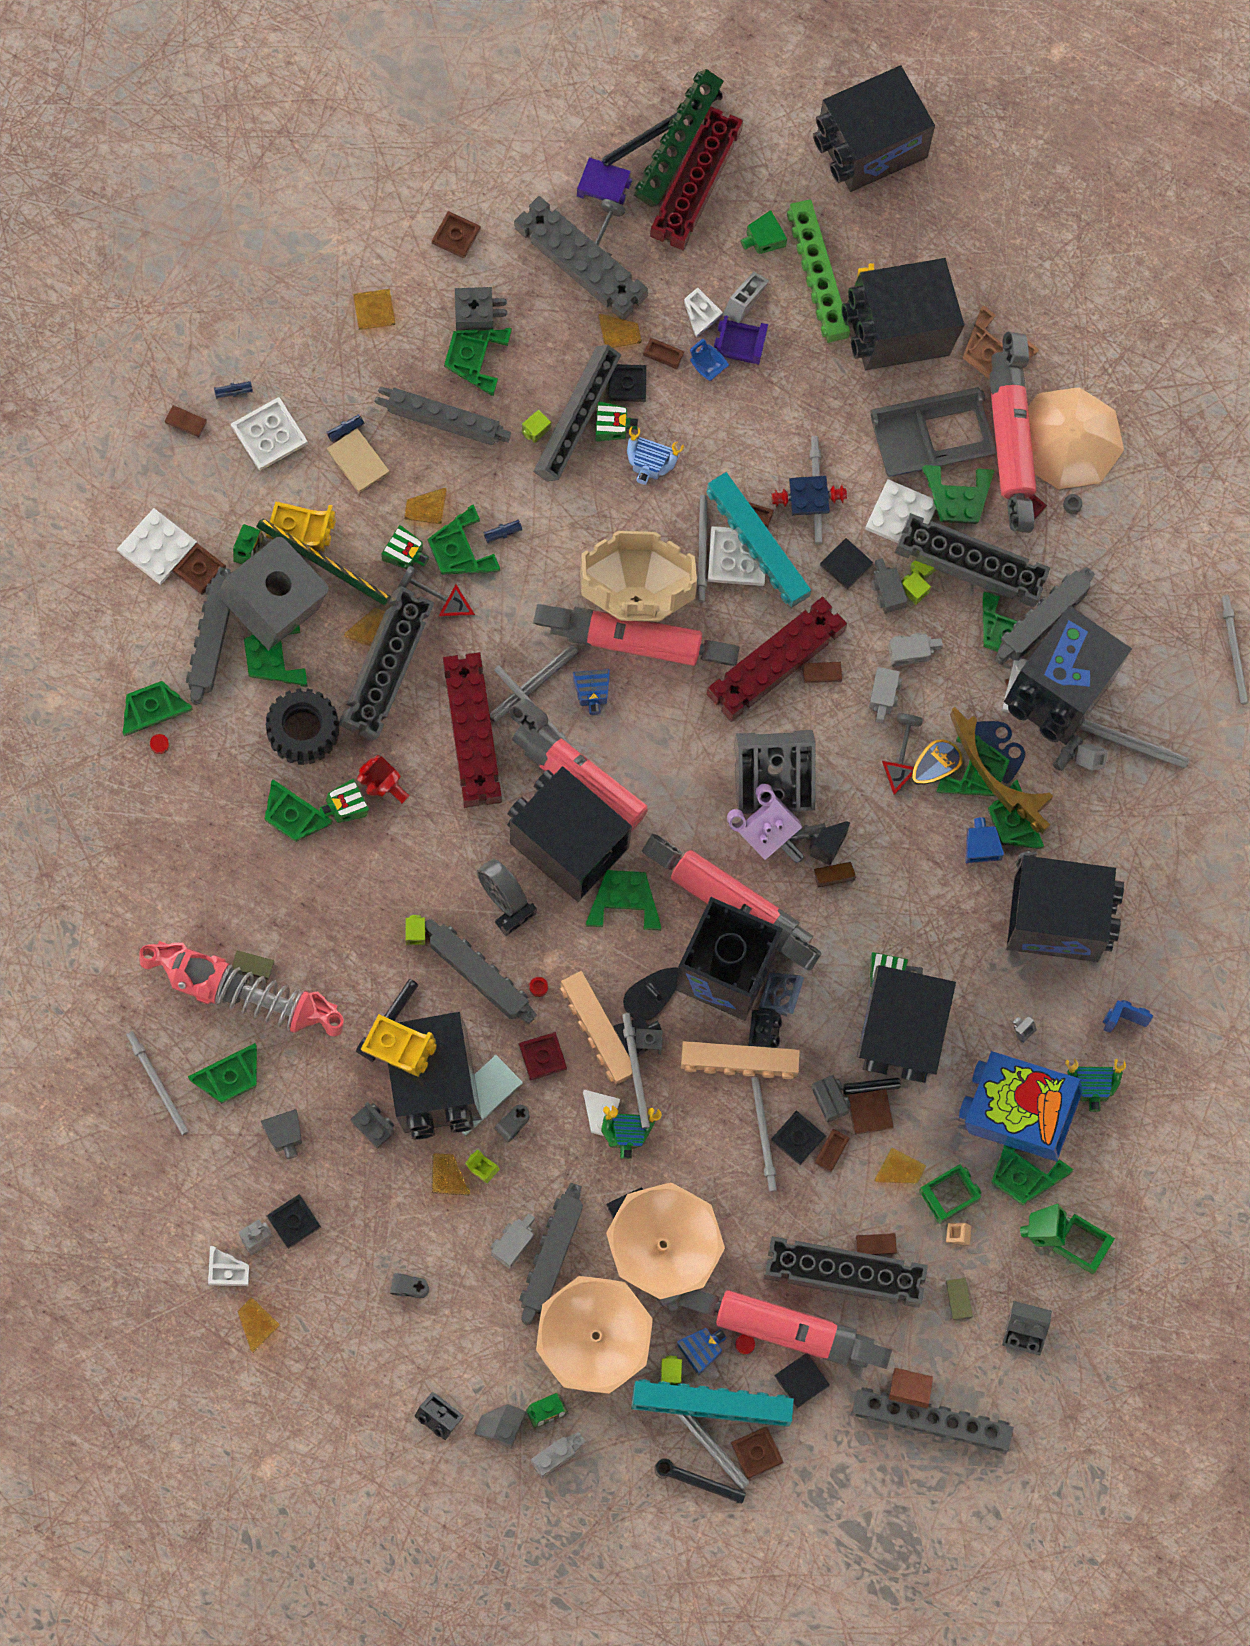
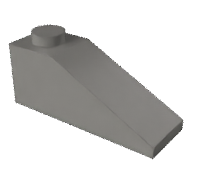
M753 271L730 297L723 314L731 320L740 323L765 289L769 280Z

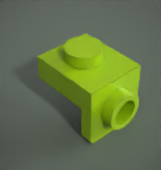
M478 1149L465 1162L471 1173L487 1184L500 1170L498 1165L486 1158Z

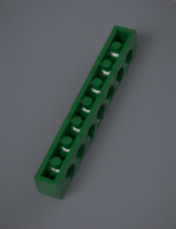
M708 69L698 71L695 74L692 87L687 89L684 102L678 106L676 110L678 113L670 121L667 134L665 133L662 136L659 149L654 151L651 164L647 165L643 172L645 174L643 179L635 187L636 192L634 196L650 207L660 203L724 80ZM700 87L704 89V95L700 92ZM692 102L695 103L696 110L692 108ZM684 117L688 120V125L684 124ZM676 133L680 136L679 141L675 138ZM667 149L671 150V157L667 154ZM659 164L663 166V172L659 170ZM651 179L655 182L654 188L650 184Z

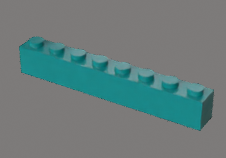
M725 472L710 481L706 491L708 497L716 502L720 514L726 516L732 530L735 529L739 534L740 542L743 545H747L750 556L754 560L757 559L761 571L769 576L773 588L778 589L781 593L780 596L783 602L789 604L792 608L810 597V587L728 473Z
M640 1379L635 1381L633 1385L631 1410L789 1427L792 1423L794 1399L788 1398L787 1395L769 1396L768 1393L759 1392L756 1395L749 1394V1391L745 1390L729 1392L727 1388L711 1390L708 1386L693 1388L688 1384H678V1386H675L665 1381H660L657 1384L650 1383V1380Z

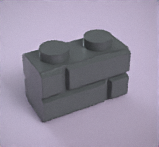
M834 1075L812 1084L811 1089L826 1122L833 1121L849 1113L850 1102L847 1096L843 1097L841 1090H843L842 1084L839 1079H835Z

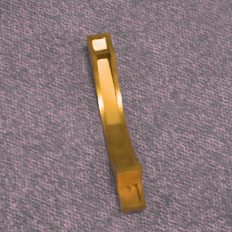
M954 707L951 710L950 717L970 761L988 788L1010 813L1016 808L1017 813L1031 823L1032 829L1043 835L1048 831L1050 824L1039 812L1051 802L1053 795L1050 792L1041 794L1024 793L1011 789L997 781L982 764L976 749L975 727L977 718L973 715L967 720Z

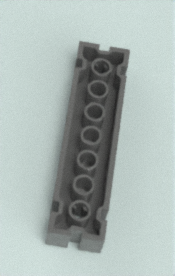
M540 196L529 205L528 213L523 211L514 220L516 231L525 238L529 235L531 243L604 306L608 307L611 305L612 312L623 322L633 312V305L639 306L648 297V288L638 279L633 282L632 274L556 209L551 212L550 204Z
M912 513L909 514L896 546L895 554L905 558H909L910 555L915 556V561L935 567L934 569L1011 599L1018 596L1021 598V603L1031 607L1036 606L1043 591L1042 586L1046 582L1051 567L1038 562L1033 566L1028 564L1030 559L933 521L928 525L923 523L924 518Z
M402 586L394 590L389 601L392 607L384 613L346 704L350 708L343 711L339 721V726L349 731L358 729L360 730L358 735L370 741L380 736L384 726L380 721L387 718L426 625L422 620L429 617L434 602L422 596L417 599L414 598V592Z
M771 1237L768 1256L772 1257V1260L768 1259L764 1274V1279L779 1282L782 1277L787 1278V1283L890 1303H897L898 1299L905 1300L904 1305L920 1308L922 1304L924 1288L919 1286L920 1284L923 1285L926 1280L928 1265L912 1262L909 1267L904 1266V1260L795 1241L794 1245L787 1244V1239ZM785 1258H789V1259H790V1260H789V1262H790L789 1265H786V1264H785V1261H784ZM902 1279L907 1280L906 1283H909L906 1287L902 1286V1283L900 1284Z

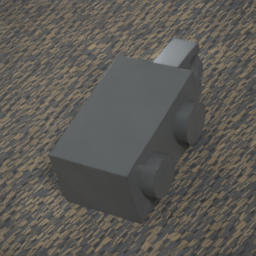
M883 558L875 560L877 571L873 572L874 578L871 582L873 590L877 591L879 596L877 597L879 607L883 608L884 614L906 608L908 601L897 568H886Z

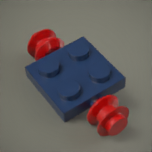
M827 476L789 478L790 493L785 489L781 493H778L776 489L775 493H771L772 504H775L776 508L779 504H783L786 507L788 500L791 501L792 516L829 513V499L834 504L836 500H841L844 503V499H847V490L842 485L839 489H836L833 485L830 491H828Z

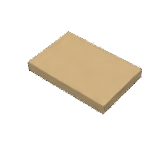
M358 428L327 448V452L358 493H361L390 474L389 469Z

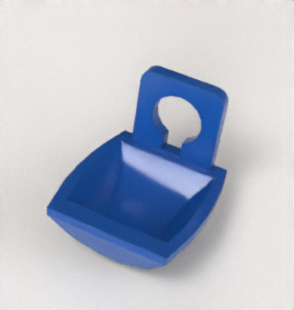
M701 339L690 349L691 363L708 381L714 379L729 366L722 354L711 345H707L705 339ZM702 345L700 351L697 352L696 349Z

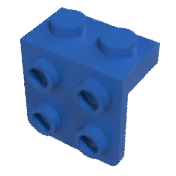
M1117 1000L1113 1008H1109L1108 1013L1104 1017L1103 1023L1106 1024L1104 1031L1111 1033L1119 1017L1147 1027L1153 1015L1145 1008L1140 1007L1138 1009L1133 1007L1128 1001Z

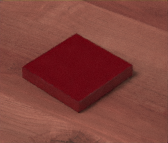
M556 1032L518 1043L530 1081L567 1070Z

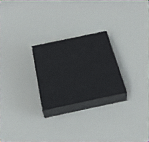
M617 364L609 379V401L646 402V365Z
M845 538L820 565L848 590L873 565V561Z
M796 1110L771 1138V1141L801 1165L826 1135Z
M300 1194L266 1215L288 1249L321 1228V1225Z
M806 1353L774 1375L789 1398L794 1399L793 1404L796 1408H799L830 1386L813 1360Z

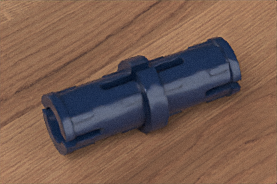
M251 381L238 384L233 382L227 386L214 387L216 399L228 396L237 397L239 394L253 392Z
M357 414L347 421L340 422V425L326 433L330 441L334 442L365 423L360 414Z
M519 519L505 525L499 524L497 528L484 531L483 535L486 542L489 543L502 537L505 539L510 534L522 531V526Z

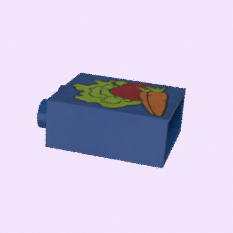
M991 1051L988 1061L979 1060L975 1067L972 1082L979 1085L974 1098L965 1096L960 1108L959 1118L965 1120L969 1134L1057 1162L1083 1092L1081 1080Z

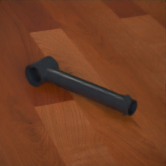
M408 979L384 1017L393 1021L396 1020L418 987L415 981ZM364 1037L359 1043L356 1053L373 1062L376 1057L361 1050L366 1040V1037Z
M663 1458L659 1460L654 1467L656 1476L661 1479L671 1477L733 1500L736 1504H742L746 1492L742 1489L731 1488L730 1486L676 1467L669 1459ZM662 1463L669 1466V1472L666 1474L659 1471V1465Z

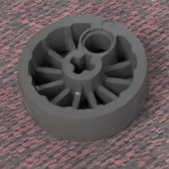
M491 859L477 870V876L482 887L491 900L504 913L513 915L526 905L527 899L521 886L501 862Z

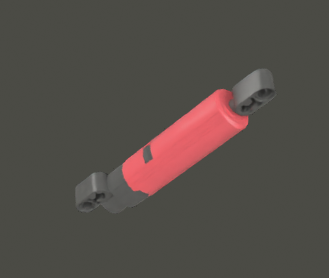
M1008 331L1003 336V352H998L991 356L992 372L989 374L1001 496L1009 499L1008 516L1010 529L1012 531L1030 533L1034 529L1033 503L1028 497L1036 493V480L1023 368L1029 362L1028 340L1025 334Z
M537 604L533 624L551 628L550 634L568 637L569 642L691 666L697 664L699 655H702L701 659L705 661L735 666L740 649L736 645L705 640L704 644H701L702 632L698 630L652 621H621L610 613L576 606L572 610Z
M651 834L642 852L668 870H672L675 867L671 876L673 882L706 904H708L710 897H713L783 928L777 951L782 952L786 957L804 969H813L822 953L810 944L814 936L801 928L798 920L693 850L687 851L681 858L682 852L662 837Z
M700 1290L681 1294L678 1305L712 1316L717 1312L716 1325L718 1327L845 1366L849 1362L867 1368L868 1364L884 1369L888 1367L892 1350L875 1345V1339L856 1334L857 1329L730 1290L725 1291L722 1301H719V1296Z

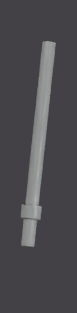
M812 436V450H810L812 476H820L819 459H821V450H819V437ZM814 514L815 544H822V515Z
M700 495L699 558L696 588H698V602L700 603L705 602V589L707 588V495Z
M1229 595L1222 596L1224 607L1222 612L1227 624L1241 704H1247L1248 698L1233 620L1235 617L1234 609H1231Z
M500 665L494 669L520 700H530ZM548 719L546 727L570 744L566 739V735L563 732H559Z
M630 1013L622 1014L625 1028L623 1033L624 1038L627 1039L641 1125L645 1129L649 1128L650 1125L634 1039L636 1036L635 1028L632 1027Z
M129 1032L126 1036L133 1046L132 1050L135 1056L139 1057L181 1135H186L189 1131L145 1054L146 1049L143 1044L139 1043L134 1032Z
M753 1077L751 1080L765 1162L764 1174L768 1181L769 1192H776V1169L773 1167L760 1081L759 1077Z

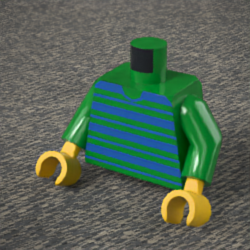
M1075 1058L1072 1066H1069L1068 1059L1065 1061V1065L1069 1069L1067 1075L1081 1080L1083 1092L1080 1101H1089L1090 1112L1101 1111L1100 1102L1107 1101L1109 1097L1115 1094L1121 1083L1122 1071L1126 1068L1125 1060L1122 1066H1117L1118 1059H1115V1070H1113V1067L1079 1066Z
M613 1105L611 1111L607 1106L603 1108V1112L606 1115L603 1118L601 1132L611 1148H620V1159H632V1149L641 1147L645 1143L655 1121L662 1117L659 1109L654 1115L655 1110L653 1108L648 1109L650 1127L643 1129L640 1115L618 1114V1109Z

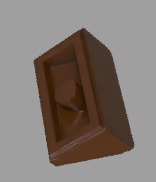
M851 862L814 869L818 888L856 879Z

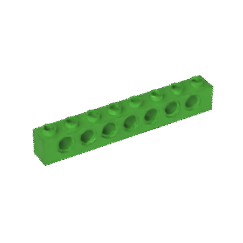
M812 200L791 203L789 211H787V218L793 225L791 230L793 238H796L798 242L796 244L797 252L799 255H802L801 265L803 271L807 272L806 282L808 288L811 287L812 289L811 299L812 303L817 306L816 316L818 321L821 320L822 336L826 337L827 343L847 339L850 335L849 325H845L842 317V301ZM800 220H804V221H806L807 223H806V224H801L799 221H800ZM804 237H810L812 240H805ZM809 253H815L817 256L811 257ZM818 269L821 273H815L813 270ZM825 286L827 289L821 290L818 287ZM828 302L831 306H825L823 303ZM828 319H834L836 322L831 323Z

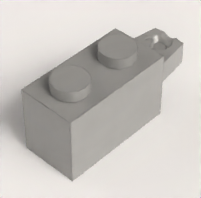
M914 633L910 637L895 636L890 639L888 644L892 667L928 662L931 654H934L935 650H940L943 647L941 638L931 639V637H927V634L922 635L921 633Z
M877 667L869 708L877 711L875 722L883 723L885 713L890 714L892 707L897 706L898 696L895 693L896 689L900 690L902 678H899L900 671Z
M528 1213L523 1221L518 1219L513 1224L509 1223L502 1232L504 1233L503 1237L500 1240L497 1238L490 1247L492 1249L491 1256L511 1269L534 1239V1234L531 1233L533 1229L530 1226L535 1221V1217Z
M259 1219L239 1231L240 1239L251 1256L271 1244L270 1237L272 1235L265 1222L261 1223Z
M579 1432L567 1438L562 1437L533 1457L531 1464L543 1479L575 1457V1452L585 1443V1440Z

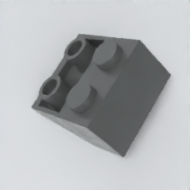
M1013 1301L1002 1346L1041 1355L1050 1327L1052 1311Z

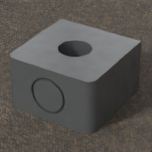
M276 537L224 579L217 596L269 651L319 610L329 588L324 580L284 538ZM267 587L278 589L283 596L271 594Z

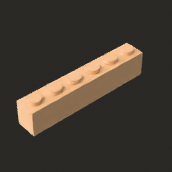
M580 971L562 980L561 988H559L560 993L564 999L567 998L569 1000V1009L580 1020L578 1025L582 1032L586 1031L590 1047L596 1049L598 1062L601 1066L604 1065L607 1072L605 1073L608 1080L614 1082L617 1086L632 1078L630 1057L583 972Z
M683 1041L681 1069H685L686 1072L704 1070L705 1073L714 1074L716 1071H721L726 1075L743 1073L744 1076H755V1074H762L765 1078H773L775 1075L782 1076L783 1079H793L797 1077L799 1071L800 1050Z

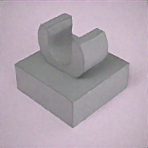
M1017 1017L1013 1021L1017 1037L1023 1043L1037 1030L1034 1020L1030 1017H1027L1024 1021Z
M680 1295L664 1299L656 1298L660 1305H667L671 1311L679 1308L675 1299L679 1298Z

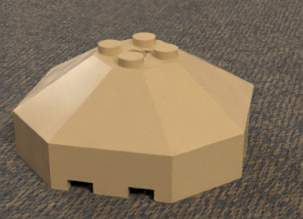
M617 531L612 535L611 540L607 541L604 539L594 545L593 551L589 552L586 550L581 554V595L621 621L659 622L695 599L697 585L695 556L690 553L685 556L680 552L681 548L671 541H668L667 544L661 541V535L656 532Z

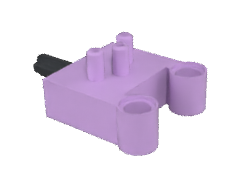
M761 784L757 787L756 796L759 803L763 806L747 820L743 812L738 809H733L728 813L727 821L730 828L738 831L764 860L779 847L795 863L801 862L804 858L803 853L789 840L802 828V825L792 812L775 796L773 789L768 784ZM764 792L770 793L767 798L761 797V794ZM735 817L741 818V821L738 823L732 822Z

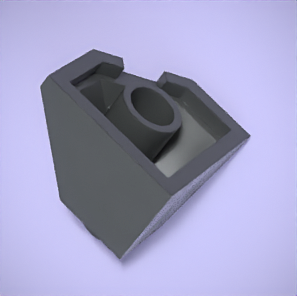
M506 1404L481 1416L474 1434L512 1449L526 1411Z

